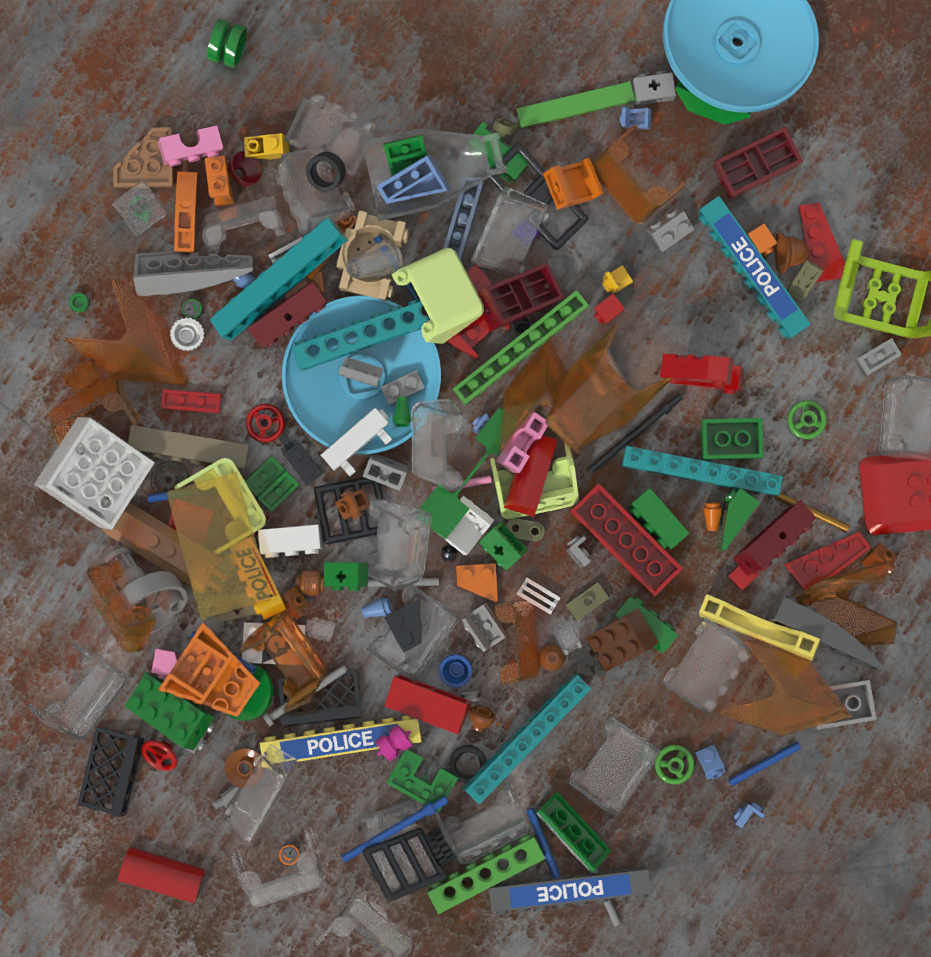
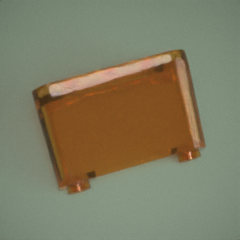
M528 601L494 603L497 619L502 623H513L515 661H509L508 664L502 667L500 672L501 685L535 679L539 674L534 606Z

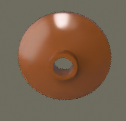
M248 748L234 751L225 763L227 779L238 788H251L261 781L265 772L262 757L256 751ZM243 764H247L249 766L248 771H244L242 769Z

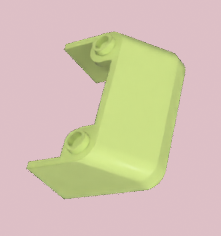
M568 442L564 443L566 457L554 460L552 470L547 473L535 514L571 507L579 501L575 466ZM491 458L493 478L502 517L514 519L528 516L503 508L513 473L508 470L497 471L495 460Z
M228 458L216 461L174 487L175 490H178L194 481L200 490H209L214 486L218 489L220 496L235 520L229 523L225 529L229 542L213 551L215 555L261 529L266 523L263 511L235 464Z

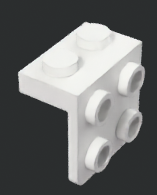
M462 496L460 501L470 509L446 538V541L462 554L467 555L490 527L494 519L478 508L471 500Z

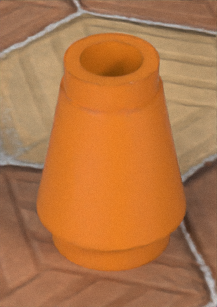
M705 502L703 510L707 531H719L723 507H721L720 502Z

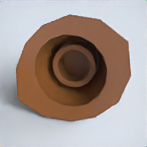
M776 233V269L779 274H785L788 268L803 264L809 258L810 249L806 243L796 237Z

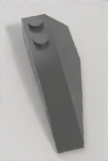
M793 597L779 598L765 618L769 622L819 638L818 646L828 649L832 647L834 648V653L844 657L850 655L852 656V661L873 670L880 671L884 668L878 659L855 637L836 623L814 612L815 608L812 606L798 604L797 600Z

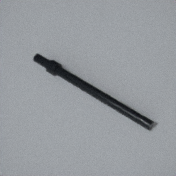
M677 393L668 402H663L656 412L592 463L588 470L593 474L664 414H669L683 397Z

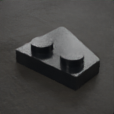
M419 599L385 617L403 653L422 643Z

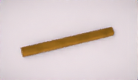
M781 492L779 496L775 497V499L790 506L798 502V500ZM806 505L817 519L848 532L850 525Z

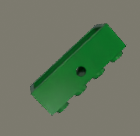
M145 672L125 707L182 748L194 751L215 716L192 700L160 691L159 688L164 681L156 675Z

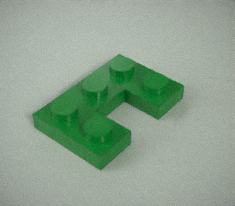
M410 749L404 751L386 784L424 805L429 802L433 803L443 796L448 797L458 776L441 767L432 784L414 775L423 757Z

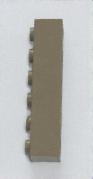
M131 425L128 444L143 455L144 452L152 453L151 457L163 459V456L166 455L171 456L173 461L183 462V459H189L191 464L202 465V462H207L211 465L222 458H228L233 461L239 472H241V469H247L251 447L247 444Z

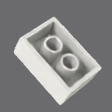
M321 525L258 530L260 554H265V558L279 557V553H285V556L299 555V551H305V554H317L319 549H323Z

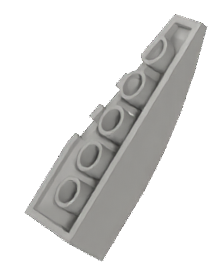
M180 251L135 254L133 279L137 296L169 295L214 286L253 271V256L228 254L226 257H220L216 253H210L209 256H199V252L183 255Z

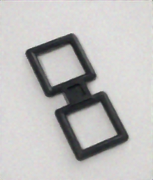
M516 143L487 172V177L515 207H520L527 200L534 208L527 215L528 222L553 249L559 250L588 221V216L578 205L570 206L571 211L579 219L558 240L549 233L536 219L554 201L551 193L548 194L541 186L546 181L543 175L546 170L521 143ZM519 153L538 173L539 177L517 198L496 174Z

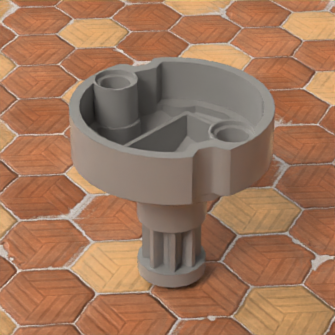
M120 547L107 555L105 564L108 569L113 571L121 588L109 606L108 617L121 637L136 639L155 633L172 622L175 614L183 610L188 595L175 574L161 571L145 575L142 569L134 562L132 553L127 547Z

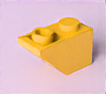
M282 133L244 137L246 158L279 159L290 157L289 139Z

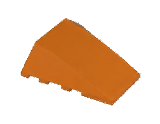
M203 622L159 690L238 717L260 682Z

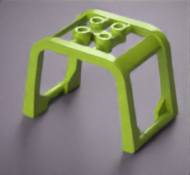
M852 239L834 306V317L844 322L907 338L931 336V317L926 326L917 327L928 281H931V270L927 272L917 271L861 256L860 252L863 242ZM859 265L874 269L873 277L867 283L869 290L867 298L862 303L864 308L862 317L847 313ZM882 271L893 274L892 282L888 285L886 291H878L882 286L880 280ZM901 276L917 280L905 328L889 324L891 314L896 310V297L901 291L899 285ZM877 301L886 302L881 308L883 313L881 322L870 319L872 309L876 307Z

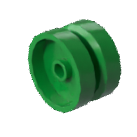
M218 19L212 30L208 45V61L218 64L223 60L225 66L237 68L246 44L247 27L235 24L231 28L230 21Z

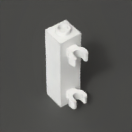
M374 408L322 453L321 456L334 471L342 467L351 476L356 471L348 463V460L376 435L386 445L392 441L390 436L383 430L389 425L386 421L389 417L382 409L378 411Z

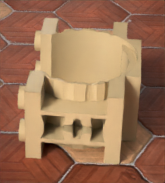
M359 211L355 229L346 228L345 236L348 241L342 245L336 265L338 271L343 273L339 285L341 293L369 296L384 301L392 300L394 286L391 283L394 281L392 274L395 271L374 238L381 235L401 266L402 258L399 248H402L403 243L407 244L409 238V229H407L405 222H395ZM375 254L378 256L379 262L376 266L370 267L366 264V257L368 255Z

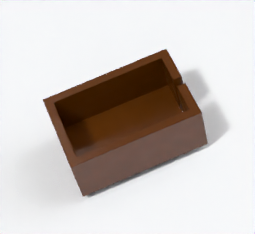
M639 608L600 627L585 637L593 652L599 654L596 657L605 672L645 653L659 643Z

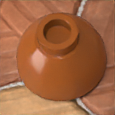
M546 644L538 653V662L543 669L556 671L565 662V652L557 644Z
M476 705L472 706L469 711V718L475 731L482 732L496 720L495 713L488 707Z

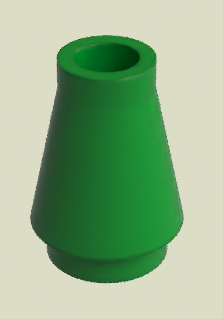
M397 397L392 418L396 427H409L410 422H412L408 397Z

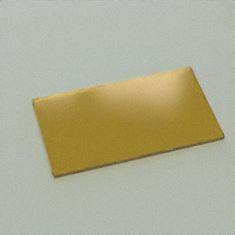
M237 472L167 492L200 619L205 620L212 616L271 600Z

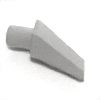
M233 785L220 794L221 798L212 802L214 808L217 809L223 805L227 808L240 788Z

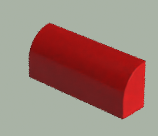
M542 435L540 439H536L527 450V455L530 457L521 472L514 473L503 508L532 517L535 516L557 439Z
M398 674L393 677L384 706L458 735L466 721L472 701Z
M129 847L117 881L195 903L206 869Z

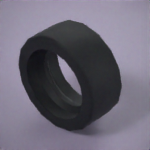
M325 151L317 154L308 162L306 176L314 188L319 191L328 192L334 190L344 181L346 168L338 155ZM326 161L331 164L336 173V178L333 182H326L321 179L317 172V163Z
M464 745L457 748L449 761L450 772L458 776L457 781L464 784L474 775L464 776L458 771L456 762L460 755L464 753L476 755L480 761L479 769L486 763L484 753L472 745Z

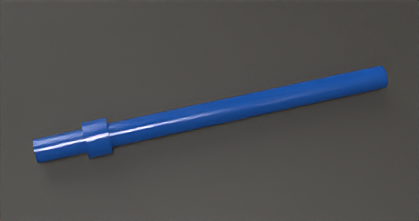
M443 796L433 803L425 804L423 809L341 855L343 861H349L361 854L365 848L380 843L427 815L431 816L436 813L437 809L449 803L447 797Z

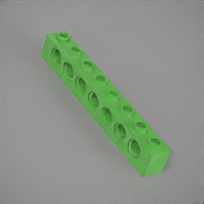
M576 290L453 388L455 395L464 406L469 404L587 310L589 307L588 303Z

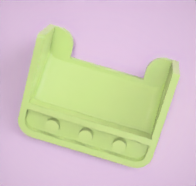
M444 248L400 268L392 274L394 281L398 285L405 286L410 282L412 283L430 317V320L422 326V335L426 343H445L483 314L484 305L456 251L451 248Z

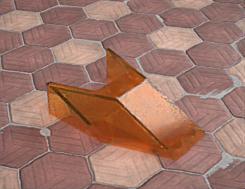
M617 323L567 371L545 423L573 451L626 426L672 380L665 378L643 389L634 390L606 362V354L619 326Z

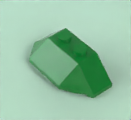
M680 80L678 81L675 90L690 112L724 125L747 119L751 115V112H732L714 107L696 97Z

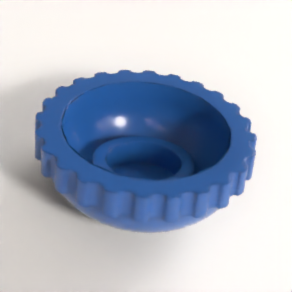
M451 654L440 663L439 677L447 686L452 688L462 687L472 678L473 668L471 661L465 658L464 655Z

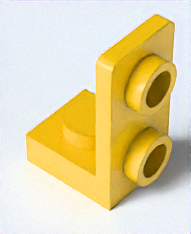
M623 265L611 273L609 271L606 272L602 278L604 289L607 293L611 292L612 294H616L633 283Z

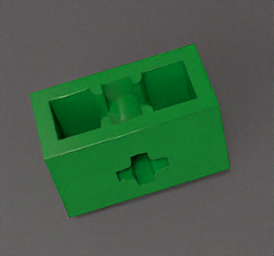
M501 521L479 542L484 551L489 553L496 560L497 564L506 571L528 550Z
M324 562V586H331V590L343 591V587H348V591H360V587H368V563Z

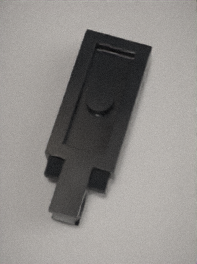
M286 434L279 438L284 445V448L281 449L284 453L283 455L307 486L323 474L296 439L291 442Z

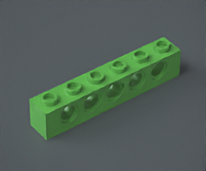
M524 835L513 846L509 843L500 848L501 852L495 855L490 853L483 857L484 861L478 864L476 862L470 863L465 866L466 870L458 873V871H455L447 876V880L430 885L427 893L437 913L440 914L544 860L545 856L535 836ZM517 850H525L526 856L523 859H518L515 856ZM502 858L507 859L509 862L505 868H500L497 865L498 861ZM482 868H488L491 874L488 877H482L479 872ZM463 878H472L473 884L471 886H464L462 884ZM448 886H452L456 890L451 896L446 895L444 889Z

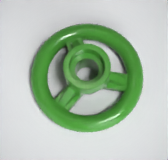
M803 400L791 407L787 421L794 435L802 439H812L823 432L826 427L827 417L821 405L811 400ZM809 406L819 412L821 422L817 421V415L813 411H809ZM802 407L801 421L794 425V414ZM805 416H809L811 418L810 423H807L805 421ZM803 426H815L818 428L812 433H802L799 431Z
M668 745L657 754L655 770L664 782L681 784L692 775L694 759L690 751L681 745ZM679 751L676 757L671 758L669 761H662L663 756L667 752ZM685 755L688 759V770L683 775L684 763L682 758ZM674 761L678 762L677 768H672ZM661 767H667L669 771L676 774L678 778H670L663 773Z

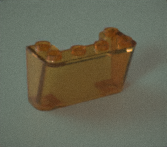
M117 559L91 566L87 569V577L92 601L117 643L125 652L133 653L144 650L156 618L150 609L138 606L129 609L114 586L113 581L121 578L124 574L123 565Z

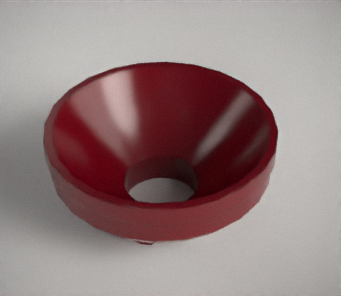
M239 151L230 158L228 169L235 182L249 187L260 181L262 169L256 158H246L245 151ZM236 169H240L243 172V178L236 174Z

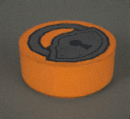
M292 844L283 846L279 853V858L285 865L295 864L300 856L299 849Z

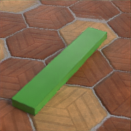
M625 82L517 108L516 111L520 128L523 129L635 102L631 82Z

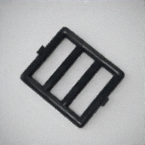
M362 477L314 488L318 510L316 516L317 520H320L325 544L328 545L389 532L390 528L385 508L387 507V502L383 498L381 483ZM373 483L381 526L369 528L367 513L364 510L362 511L364 515L359 517L362 530L350 532L348 519L344 520L338 509L342 534L331 536L322 493L334 491L337 502L342 499V489L353 487L355 492L362 489V485Z
M420 827L365 848L362 851L372 871L370 875L373 881H377L388 902L445 880L447 877L441 863L429 846L423 829ZM418 837L437 874L426 877L407 840ZM397 844L401 845L419 879L418 882L409 885L390 847ZM383 851L401 889L391 892L372 854Z

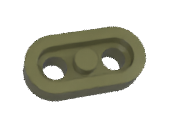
M499 118L494 121L492 128L499 136L506 137V134L516 133L518 124L506 118Z
M514 518L506 524V527L517 539L536 542L541 540L545 534V529L539 522ZM513 525L519 526L518 532L512 531ZM532 528H537L539 533L532 535Z

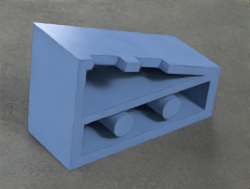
M427 155L376 186L386 204L451 190L432 155Z

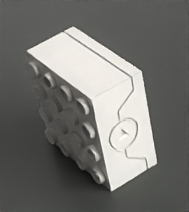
M78 417L34 484L96 526L112 530L155 462L91 418Z

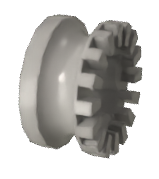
M479 690L471 691V693L470 691L462 692L465 699L472 702L480 701L478 697Z

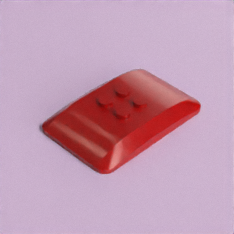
M931 450L863 458L859 463L866 530L872 535L931 530Z

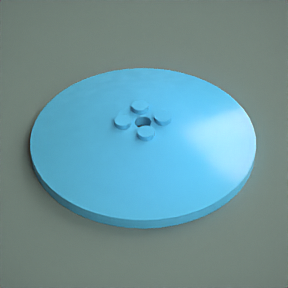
M671 0L663 22L664 49L668 62L677 78L691 93L702 101L727 111L758 112L785 102L806 82L813 70L818 54V27L814 13L807 0ZM739 39L742 46H735L732 40Z
M369 296L345 297L325 304L326 307L318 313L315 311L311 313L309 319L296 329L286 348L282 366V384L285 399L291 413L299 425L311 437L321 444L331 447L374 408L378 411L382 409L389 417L386 420L389 425L383 430L390 436L392 441L386 445L376 435L356 454H375L399 446L422 428L437 402L441 384V367L435 344L426 343L421 329L301 372L291 348L295 346V342L306 339V341L313 340V336L325 333L327 335L333 333L332 330L340 326L347 328L352 326L351 323L356 320L362 319L364 322L370 320L371 315L376 313L384 315L389 313V309L400 306L389 300L384 301ZM406 313L403 316V320L410 323L414 320V315ZM387 320L384 323L386 329H392L395 326L393 320ZM369 326L365 330V334L368 336H373L376 333V328L373 326ZM348 334L347 341L350 343L355 342L357 334ZM330 340L328 348L336 349L339 344L338 341ZM311 347L309 354L311 356L318 355L319 347ZM349 357L383 368L378 388L340 376L338 374L340 366H343L345 358ZM417 370L425 389L408 397L412 419L410 426L396 427L394 426V421H392L396 403L389 406L381 387Z

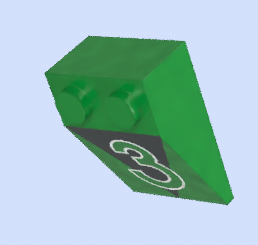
M741 488L730 490L724 498L726 503L723 506L717 550L719 551L727 549L760 503Z

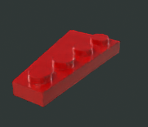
M820 203L800 205L799 213L804 243L810 249L808 260L824 269L816 283L841 279L845 262Z
M856 532L783 565L807 596H809L869 550L871 546L860 532Z

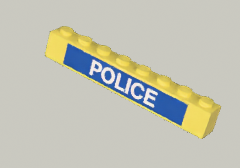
M403 715L401 720L395 721L394 717L384 718L382 723L376 724L374 720L362 722L363 726L357 727L352 723L343 725V729L335 730L334 726L323 728V732L318 733L315 730L303 731L304 735L296 736V733L284 734V738L276 739V736L264 737V741L260 742L263 767L379 749L375 740L382 735L389 736L390 729L399 724L403 731H411L409 739L412 743L422 742L419 720Z

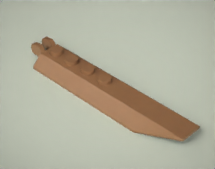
M130 502L112 530L101 528L111 538L166 572L175 574L179 580L202 594L205 593L206 585L218 591L221 590L222 587L218 583L211 581L214 574L222 580H227L228 578L227 575L217 570V567L224 559Z

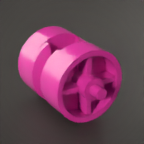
M399 724L390 729L389 736L382 735L375 740L379 747L377 755L385 756L389 762L398 757L399 750L406 751L413 746L409 739L411 731H403Z

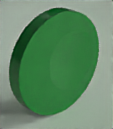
M250 663L257 667L256 672L252 675L260 682L238 717L227 714L231 718L241 721L254 720L262 716L270 707L274 695L273 683L266 670L259 665Z

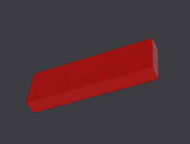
M162 389L161 409L220 414L222 394Z

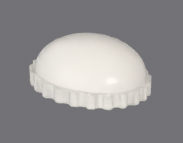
M181 318L171 327V341L178 349L183 351L193 350L203 342L204 329L195 319Z

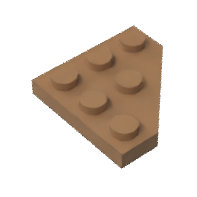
M151 128L147 135L113 167V187H174L173 166L169 164L164 165L158 145L159 138L173 135V128Z

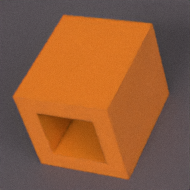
M765 223L747 234L761 255L767 256L774 251L773 247L777 242Z

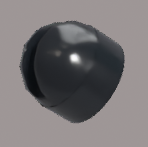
M527 317L514 322V329L518 333H523L530 328Z
M443 546L441 550L442 559L445 562L447 560L450 562L454 561L457 556V549L453 546Z

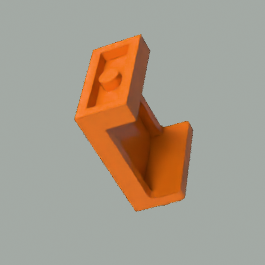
M226 157L205 158L209 196L214 198L215 206L235 204L232 177L229 173Z
M585 158L581 162L560 167V165L553 166L543 173L557 210L592 201L603 194L601 184L590 158Z

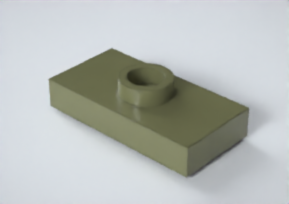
M806 259L787 289L790 296L803 303L824 269Z
M597 582L567 603L566 606L578 621L608 600L609 597Z

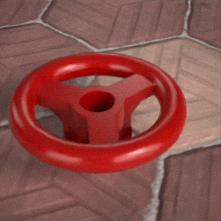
M271 404L255 406L246 417L247 432L258 442L269 443L280 437L285 427V419L282 412ZM264 409L271 410L277 416L270 418L266 414L260 415L258 411ZM253 417L256 418V425L260 429L259 435L252 428ZM264 419L268 420L267 426H262L261 424ZM279 422L277 431L273 435L265 437L267 430L271 428L272 424Z
M149 740L142 745V755L151 766L162 771H171L176 768L178 763L177 756L168 742ZM148 750L152 754H154L156 761L151 758V756L148 753ZM171 759L172 763L170 765H163V760Z

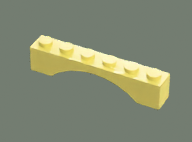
M707 594L699 611V615L702 618L811 661L820 642L819 638L769 622Z

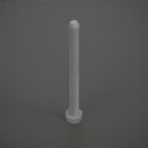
M345 665L339 667L270 714L264 713L262 716L269 727L274 724L273 721L345 674L347 668Z

